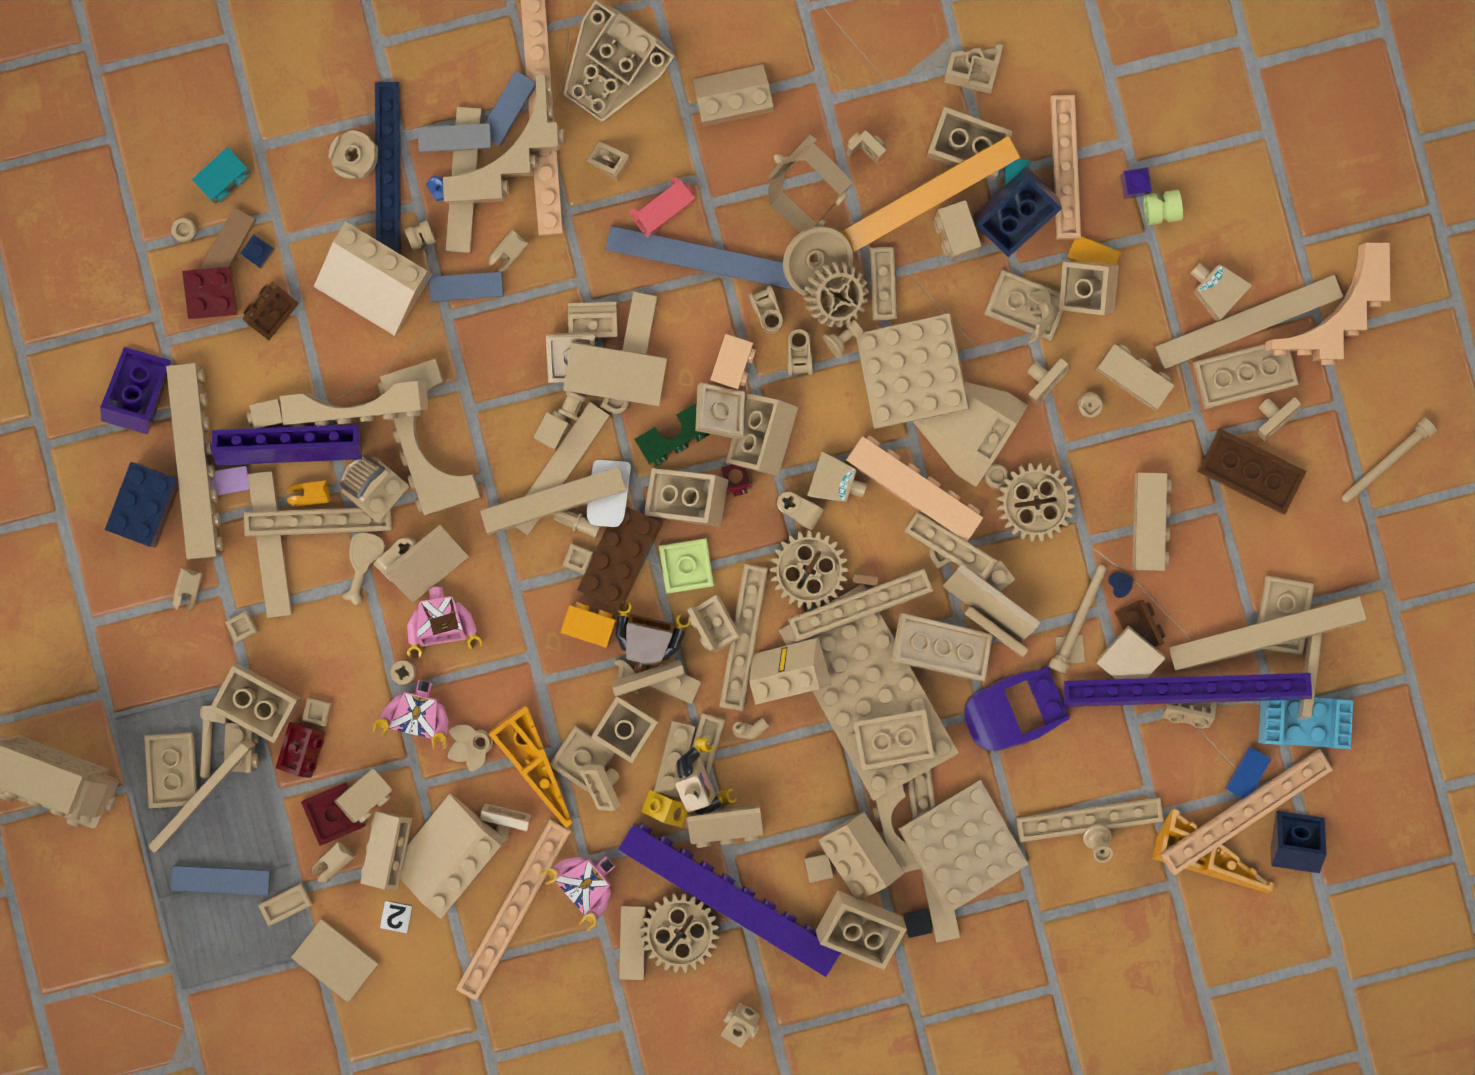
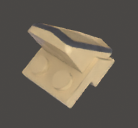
M373 455L371 457L362 456V460H355L347 465L340 481V486L343 488L340 492L377 523L409 488L406 482Z

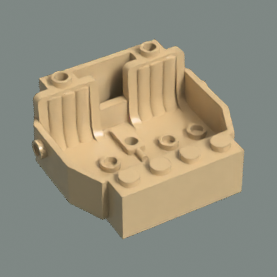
M0 735L1 799L13 801L14 798L35 807H45L50 809L51 813L66 818V823L75 827H81L82 824L90 828H96L100 823L102 815L112 810L116 798L113 796L119 781L108 776L110 769L21 735L11 737Z

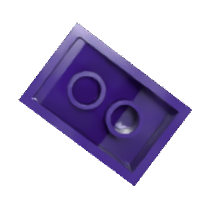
M124 347L100 407L101 421L148 434L167 378L166 366H170L171 360Z

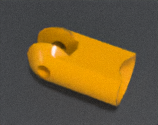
M327 480L297 483L289 486L286 490L288 494L292 495L303 494V496L287 498V502L295 507L330 502V490Z

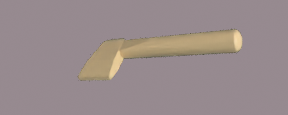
M211 705L202 706L200 709V717L203 719L200 777L202 778L210 777L213 722L224 724L227 722L226 717L210 709Z

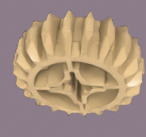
M831 262L830 268L824 264L822 265L823 272L814 270L817 277L815 279L812 277L808 278L812 285L804 287L810 293L804 296V300L809 302L806 308L812 311L811 316L814 319L818 318V322L821 324L826 322L828 327H832L834 323L837 327H842L843 321L846 324H851L850 317L859 319L856 313L858 310L861 312L865 311L861 304L868 302V299L863 297V295L869 293V290L864 288L867 281L861 279L862 273L860 271L855 272L854 266L849 265L847 267V264L841 262L839 266L836 262ZM840 277L833 284H826L831 279ZM849 283L852 285L851 299L848 296ZM822 291H823L824 294H825V299H824V301H823V303H824V306H823V307H822V305H821V300H820L821 292H822ZM829 291L837 292L844 298L835 297ZM847 305L842 310L833 312L834 310L836 311L839 306Z

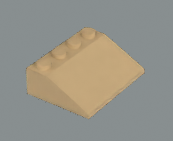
M345 221L330 247L314 287L396 336L433 274Z
M451 793L407 845L400 876L403 883L419 901L440 919L506 841L504 837L486 822L479 820L480 817Z

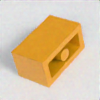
M576 602L575 606L569 605L560 633L608 648L616 620L612 619L613 614L600 609L598 614L589 611L590 606Z

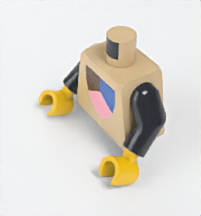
M697 738L695 748L689 749L678 759L675 766L674 783L686 811H694L700 815L711 813L720 808L721 805L736 802V798L729 799V792L733 791V789L719 791L716 797V793L702 764L699 753L711 752L714 749V745H706L710 738Z

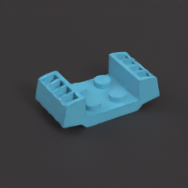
M1314 698L1312 717L1306 721L1297 719L1299 700L1261 701L1258 743L1351 749L1354 700Z

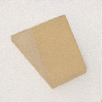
M599 141L587 162L614 180L619 181L631 160L630 156Z

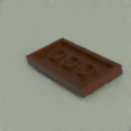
M1221 428L1217 430L1197 470L1198 473L1282 515L1286 514L1307 472Z
M626 506L624 519L617 527L606 528L577 590L621 611L663 523Z

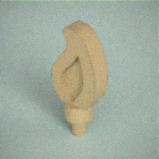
M615 661V664L619 666L618 679L636 674L633 667L626 661ZM638 690L633 691L635 695L639 693Z

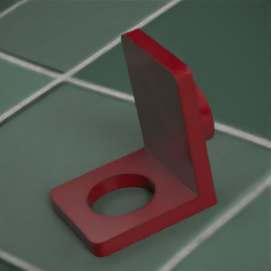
M733 464L722 467L723 478L728 480V494L733 493L734 497L748 494L747 489H750L752 486L746 468ZM738 469L742 472L743 478L739 483H732L729 480L728 475L731 470Z

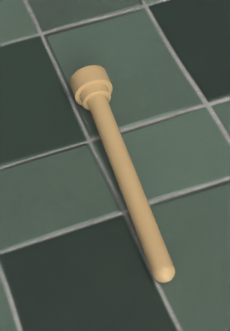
M1427 418L1421 419L1417 423L1415 432L1342 495V501L1345 503L1350 502L1422 438L1432 437L1437 432L1436 427Z
M1101 564L1097 567L1059 655L1056 654L1055 658H1052L1048 665L1049 668L1066 675L1068 671V656L1107 571L1105 565Z

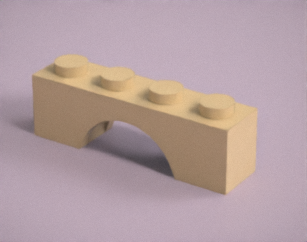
M903 785L876 799L877 808H873L876 823L881 822L882 831L878 832L881 839L902 871L909 872L921 868L905 840L896 835L891 823L893 809L899 801L905 798Z

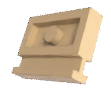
M568 303L569 333L595 332V338H618L617 303Z

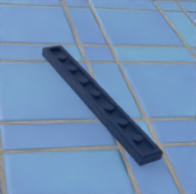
M375 82V144L378 146V159L375 166L376 240L401 255L400 83Z

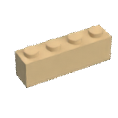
M1135 473L1132 570L1165 571V566L1169 565V552L1165 551V543L1169 542L1170 528L1166 527V518L1170 517V503H1167V493L1171 492V479H1167V473Z

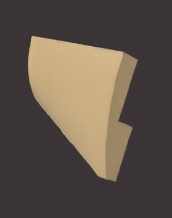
M997 44L995 48L981 50L980 47L974 48L969 52H952L944 82L991 94L1003 45Z

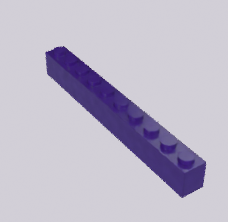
M640 822L639 825L635 823L632 825L618 848L619 851L827 977L841 952L821 945L815 928L808 924L803 927L796 922L798 918L787 911L782 914L775 910L777 905L765 898L762 902L754 897L756 892L746 886H743L742 889L734 884L736 880L723 873L720 876L713 872L715 867L704 860L699 863L692 859L694 854L684 848H681L680 851L672 846L673 841L661 835L658 838L651 834L653 829Z

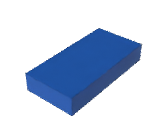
M1248 747L1225 789L1242 799L1253 792L1271 759Z

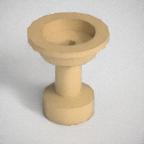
M851 319V324H846L847 329L839 336L834 334L822 336L826 346L839 359L843 357V344L853 336L859 338L864 334L862 328L853 319Z
M1102 824L1088 827L1083 834V841L1088 848L1093 849L1094 859L1097 862L1105 863L1112 858L1113 851L1109 845L1112 839L1110 829Z

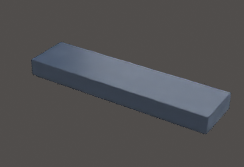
M174 865L172 866L171 891L269 895L271 870Z

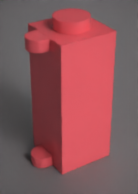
M673 177L670 180L673 184L670 188L637 212L634 208L629 211L633 221L647 238L693 204L695 194L687 183L683 184L681 180Z

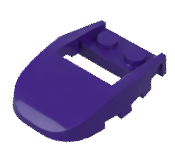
M1048 666L996 679L995 682L985 688L983 687L974 692L967 699L964 706V719L972 739L979 747L987 751H1000L1027 744L1070 719ZM1027 680L1045 725L1022 734L1004 689Z

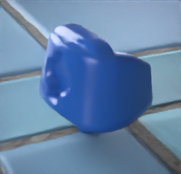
M432 176L426 185L434 199L442 201L444 200L443 177Z

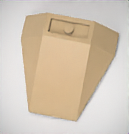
M595 0L582 20L563 95L601 122H604L664 74L675 55L660 39L625 14Z
M964 382L970 409L912 422L953 472L976 487L994 462L1028 405L1008 392Z

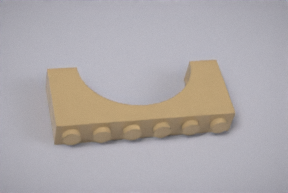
M433 359L380 376L382 383H378L381 395H383L394 383L426 381L428 395L435 388L445 384L438 361ZM398 413V418L389 419L394 420L396 429H393V434L396 442H401L404 451L400 453L403 465L408 466L411 475L407 476L411 489L416 488L418 498L415 499V503L419 513L423 512L425 516H429L482 498L475 475H448L435 468L427 460L417 439V416L406 417V413Z

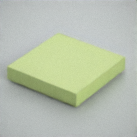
M707 538L659 546L666 594L714 586Z

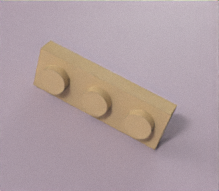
M672 720L654 792L678 797V791L674 783L676 762L690 749L696 726Z

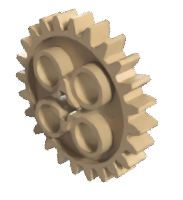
M1029 463L1027 464V471L1022 466H1018L1019 474L1010 471L1009 474L1012 479L1003 478V482L1007 486L1005 488L998 487V490L1003 493V496L996 497V500L1002 501V505L997 506L996 509L1003 510V514L998 518L1007 519L1004 528L1012 526V535L1020 531L1019 539H1024L1027 534L1029 541H1034L1035 535H1037L1039 541H1043L1044 534L1051 539L1053 538V530L1056 533H1061L1059 525L1068 526L1064 518L1073 516L1067 512L1068 508H1075V505L1069 503V500L1073 499L1075 495L1067 494V491L1072 486H1064L1063 483L1067 478L1062 477L1059 479V470L1051 473L1050 465H1047L1042 470V464L1037 463L1034 470L1032 464ZM1043 482H1048L1051 487L1047 495H1043L1040 491V486ZM1021 485L1027 490V495L1023 499L1018 498L1016 495V490ZM1034 496L1035 499L1056 498L1055 502L1040 503L1036 507L1028 505L1016 508L1014 506L1015 503L1033 501ZM1047 506H1051L1054 509V515L1051 519H1047L1044 516V509ZM1025 509L1031 515L1027 523H1023L1020 519V513Z
M808 530L807 536L804 538L801 532H798L797 540L790 535V544L781 542L784 548L783 551L775 549L779 558L771 559L773 563L777 564L776 567L770 569L771 572H776L777 574L771 581L779 582L775 590L783 589L784 592L781 598L789 595V604L797 600L798 608L802 606L803 602H806L808 609L811 608L812 602H815L818 608L821 606V600L829 604L828 596L831 595L837 598L835 589H844L839 582L847 581V578L841 576L842 572L849 571L848 568L842 567V564L847 559H840L839 557L843 553V549L836 551L834 548L837 542L830 545L828 543L830 536H826L822 540L820 539V532L815 537H812L811 531ZM806 546L810 548L812 555L808 560H801L799 558L798 550L800 547ZM820 551L821 555L813 567V570L816 571L815 574H809L802 588L798 589L797 585L805 573V570L802 569L803 566H808L816 552ZM824 558L829 559L833 566L826 573L819 569V562ZM794 567L798 569L799 578L796 581H789L786 578L785 573L788 568ZM811 579H815L820 583V590L814 594L810 593L806 586Z
M672 893L671 901H668L663 896L664 904L660 905L655 901L654 904L657 909L655 911L647 909L651 917L642 918L647 923V926L640 927L641 931L646 932V935L640 937V940L648 941V944L643 949H651L652 951L648 958L657 957L656 966L664 962V970L666 971L670 965L673 966L674 973H677L679 966H682L685 973L687 972V965H691L696 970L695 962L699 961L704 965L703 956L712 957L708 949L717 948L712 943V940L719 939L718 935L713 934V931L717 930L719 926L711 924L716 919V916H708L707 914L711 911V908L702 909L704 904L702 901L695 904V897L693 895L689 901L686 900L685 893H682L680 899H677L675 893ZM676 909L683 911V918L679 922L671 920V913ZM693 915V919L683 929L685 936L683 938L681 936L677 937L672 948L666 951V947L676 937L674 930L676 928L680 930L687 918ZM694 924H700L703 927L702 934L697 937L692 936L690 933V929ZM661 929L668 930L669 937L664 942H659L656 939V934ZM679 944L688 945V953L686 955L678 956L676 954V947Z

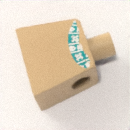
M1199 263L1190 273L1200 282L1193 290L1194 294L1215 321L1221 320L1252 286L1220 264L1215 266L1210 272Z
M821 452L807 497L846 503L849 493L863 498L867 484L854 480L855 468Z

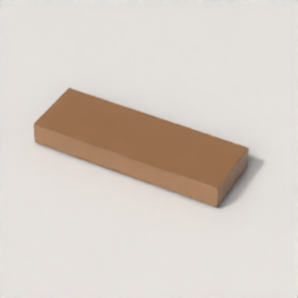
M234 207L200 269L231 266L256 219Z

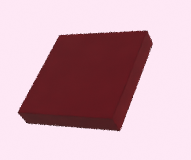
M347 782L301 801L319 846L365 827L364 822L361 823L359 820L352 823L334 802L349 788Z

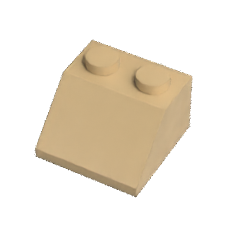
M1063 261L1059 310L1104 316L1114 313L1119 265L1100 262Z

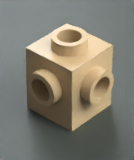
M739 1003L735 1010L730 1009L723 1021L726 1024L720 1036L742 1048L748 1037L753 1039L760 1026L757 1025L760 1015L752 1008Z

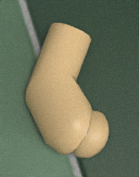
M761 718L753 725L736 722L732 729L734 735L738 738L754 740L770 726Z

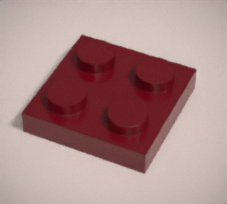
M232 266L182 271L188 319L238 314Z

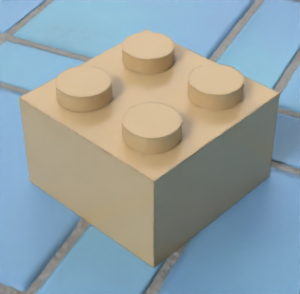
M966 200L938 209L933 220V226L936 234L941 233L943 240L940 245L944 257L949 256L951 262L977 253L982 246Z
M616 696L591 738L630 763H633L657 725L658 720L622 697Z

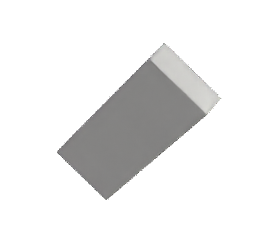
M491 124L419 127V152L492 149Z

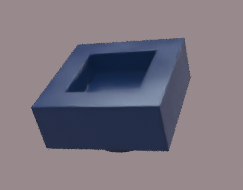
M253 235L240 254L259 268H262L275 249L256 235Z

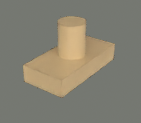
M1060 358L1049 372L1037 362L1030 367L1027 373L1039 382L1029 393L1030 399L1039 406L1070 371L1068 363Z
M1295 397L1281 410L1270 398L1266 399L1259 406V409L1269 419L1258 429V435L1264 442L1301 411V403Z
M683 674L650 686L692 704L701 681Z
M584 765L579 770L598 810L616 811L621 806L612 787L620 778L617 771L608 769L605 772L603 765Z
M485 803L479 820L497 824L495 831L508 841L511 828L527 831L532 814Z

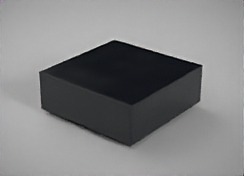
M927 908L903 913L908 938L932 933Z

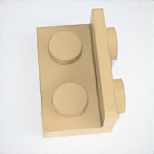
M1217 702L1166 704L1162 718L1168 719L1172 723L1191 724L1200 729L1210 728L1215 719Z
M226 723L224 761L245 740L250 739L254 744H258L260 736L237 723ZM255 746L232 772L253 773L255 768H258L259 754L255 753Z

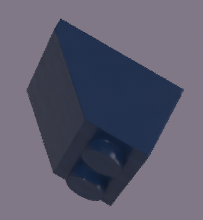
M1276 811L1271 842V866L1320 873L1327 855L1325 818Z

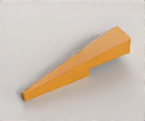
M525 705L505 717L489 730V735L516 766L520 774L567 828L572 824V820L529 709Z
M1172 809L1156 836L1152 859L1164 862L1160 854L1197 830V825L1179 815L1180 812L1178 810ZM1222 844L1185 868L1264 893L1273 892L1274 884L1272 882L1264 880L1257 874L1254 868L1247 867L1239 860L1240 858Z

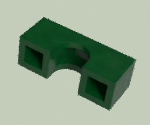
M697 403L676 414L681 423V432L677 437L673 439L663 438L656 427L634 439L649 465L654 463L655 466H658L667 461V455L673 451L679 454L689 448L687 443L696 439L699 442L710 436L709 433L695 431Z

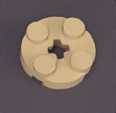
M355 130L347 131V133L337 136L329 149V160L332 162L334 171L338 175L350 180L367 178L375 168L378 159V146L368 135ZM357 149L358 158L351 162V157L348 154L350 151L354 152Z

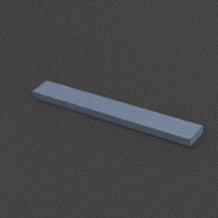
M610 226L606 251L794 291L785 278L782 262L656 235L647 238L642 232Z

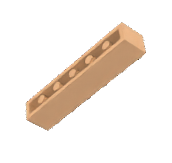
M863 436L861 437L845 462L963 540H969L983 519L979 515L981 511L970 503L965 506L959 502L960 496L951 490H948L946 493L940 489L939 486L941 484L930 476L925 479L919 475L921 470L911 463H908L906 466L899 461L900 456L890 449L885 452L879 448L881 443L873 437L868 436L867 439Z

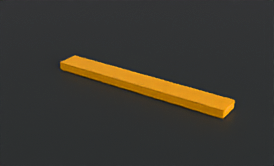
M1008 135L843 229L840 233L850 243L852 252H855L1019 159L1020 155Z

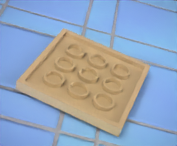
M948 313L864 332L859 338H856L874 429L970 409L951 314Z
M981 780L974 782L898 828L946 914L953 912L1028 865Z

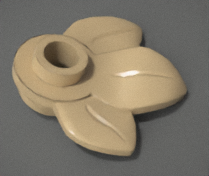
M458 725L451 728L449 733L456 742L449 750L448 759L456 762L466 761L470 772L481 768L485 763L486 753L493 745V739L485 730L476 731L469 725ZM479 737L485 739V745L482 747L477 745Z

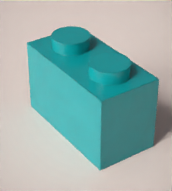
M227 147L192 180L216 204L218 201L220 203L225 201L231 195L230 191L236 185L238 187L243 185L248 180V174L251 171Z

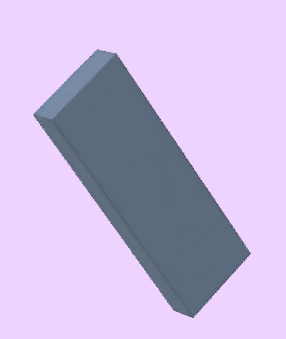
M517 70L485 122L491 124L492 141L499 146H502L536 88L535 81Z
M502 272L435 276L429 280L431 302L503 297Z

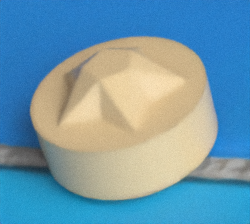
M1086 392L1078 399V409L1083 416L1095 417L1102 411L1103 403L1098 394Z

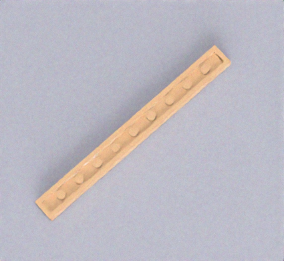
M521 0L526 76L536 82L535 75L545 74L548 81H551L545 0ZM536 88L528 100L530 117L536 102ZM553 95L549 96V105H553ZM557 150L534 151L532 155L535 154L537 160V169H534L538 234L539 236L563 234Z

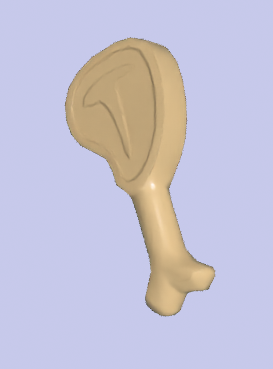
M359 532L351 539L349 556L355 570L351 589L347 593L342 594V598L344 600H351L355 606L362 603L360 589L371 563L375 562L385 552L386 545L379 536L367 532Z

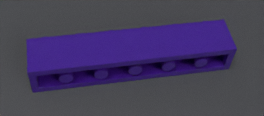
M359 424L212 430L211 452L216 465L362 460V435Z

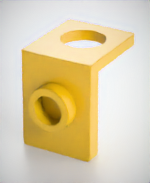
M649 790L641 811L663 823L677 827L683 826L688 813L683 802L670 799L653 790ZM681 808L680 817L674 820V812L676 809Z

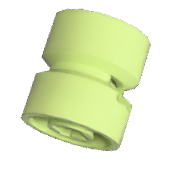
M1179 190L1164 191L1163 195L1159 193L1144 194L1143 207L1147 225L1162 224L1164 219L1167 222L1182 221L1183 205Z

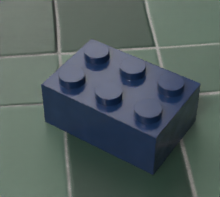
M1026 166L984 204L973 217L975 226L1006 256L1010 257L1062 209L1060 198Z
M130 462L105 530L148 547L156 548L179 488L178 478L141 464Z

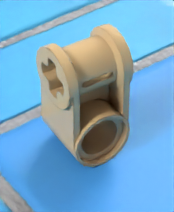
M771 285L767 286L766 290L756 294L749 293L748 297L751 305L758 316L763 330L768 334L778 333L782 329L783 319ZM770 316H774L779 320V324L776 327L770 328L765 324V320Z
M802 329L792 331L788 337V376H792L793 373H808V375H812L810 338L808 333ZM795 334H802L806 340L805 345L802 347L794 346L792 337ZM794 364H806L802 366H794Z
M784 492L777 499V507L781 512L811 531L824 512V509L792 492ZM791 496L793 498L791 502L794 506L793 508L788 507L785 509V503L782 502V499H788Z
M410 537L399 539L373 565L391 582L384 570L405 554L403 553L404 546L402 544H410L409 549H411L418 542Z

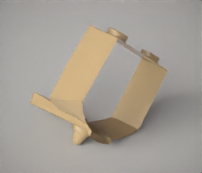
M811 135L803 141L790 157L775 154L774 160L777 166L772 170L768 178L770 180V206L800 232L811 227L824 226L826 221L823 219L835 204L839 206L847 198L848 194L846 191L853 184L843 171L814 144L817 139ZM799 160H806L840 195L817 224L783 193L785 172Z

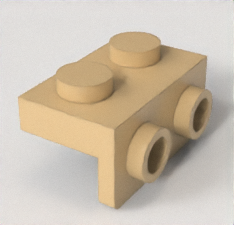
M866 130L862 134L857 132L848 141L847 155L849 157H852L859 148L876 164L885 156V143L877 135L872 137Z
M714 595L697 607L687 609L690 615L688 619L691 625L698 629L701 635L700 641L705 649L719 652L741 638L719 595Z

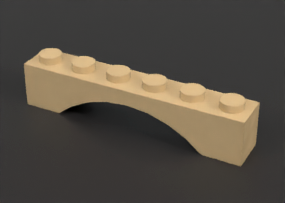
M426 381L394 383L386 393L376 400L353 408L331 405L313 394L280 396L283 425H292V427L306 426V423H314L315 426H328L329 421L337 420V424L352 423V418H360V422L375 421V416L383 415V419L398 418V413H406V417L421 416V411L429 410Z

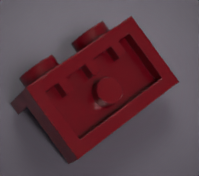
M289 722L275 768L298 777L312 778L317 767L320 749L324 744L325 732L295 722Z

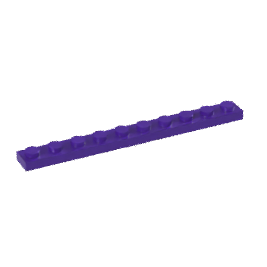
M1311 673L1064 681L1065 707L1312 699Z

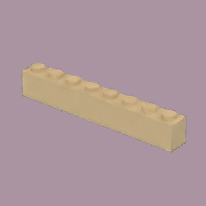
M196 363L166 366L186 557L188 560L220 557V551H223L222 537H218L217 527H220L221 524L220 515L215 512V503H218L217 490L211 487V479H215V468L213 464L210 465L209 455H212L211 440L208 441L207 431H210V420L208 416L205 417L204 407L208 406L206 392L202 391V383H205L204 369L200 368V365Z

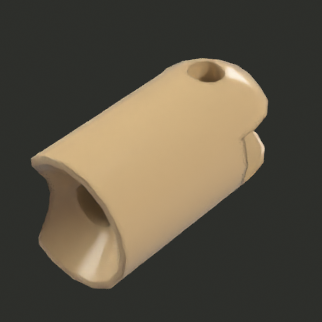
M511 230L489 256V264H494L499 257H502L505 260L500 264L497 272L506 271L529 243L522 239L514 230Z
M180 568L172 599L176 610L180 605L181 597H188L186 612L194 608L203 573Z
M338 841L313 865L312 875L319 874L328 866L329 869L319 876L318 882H329L354 856L344 844Z

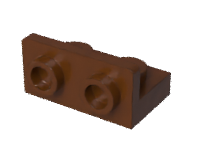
M271 282L270 285L266 284L259 292L260 297L254 304L248 305L243 313L245 316L242 318L267 340L273 337L299 304V302L274 282Z
M1138 600L1114 612L1123 631L1129 626L1154 647L1164 644L1162 639L1165 637L1164 631L1160 624H1155L1152 618L1155 613L1149 602L1145 603L1144 600Z

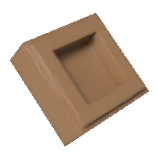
M854 573L852 583L877 586L878 577L874 575Z

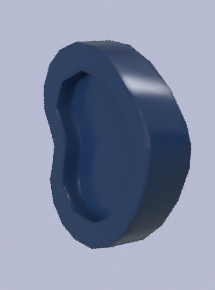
M1113 573L1109 576L1108 583L1113 587L1114 596L1122 598L1131 591L1133 580L1127 574Z

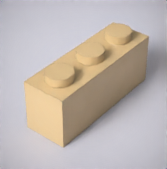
M1112 345L1095 370L1152 410H1158L1174 387L1170 383L1171 378L1160 371L1157 374L1151 370V364L1142 358L1137 360L1130 355L1131 351L1124 345Z
M375 811L371 822L370 839L366 846L365 863L361 870V884L383 890H398L412 818L390 812Z

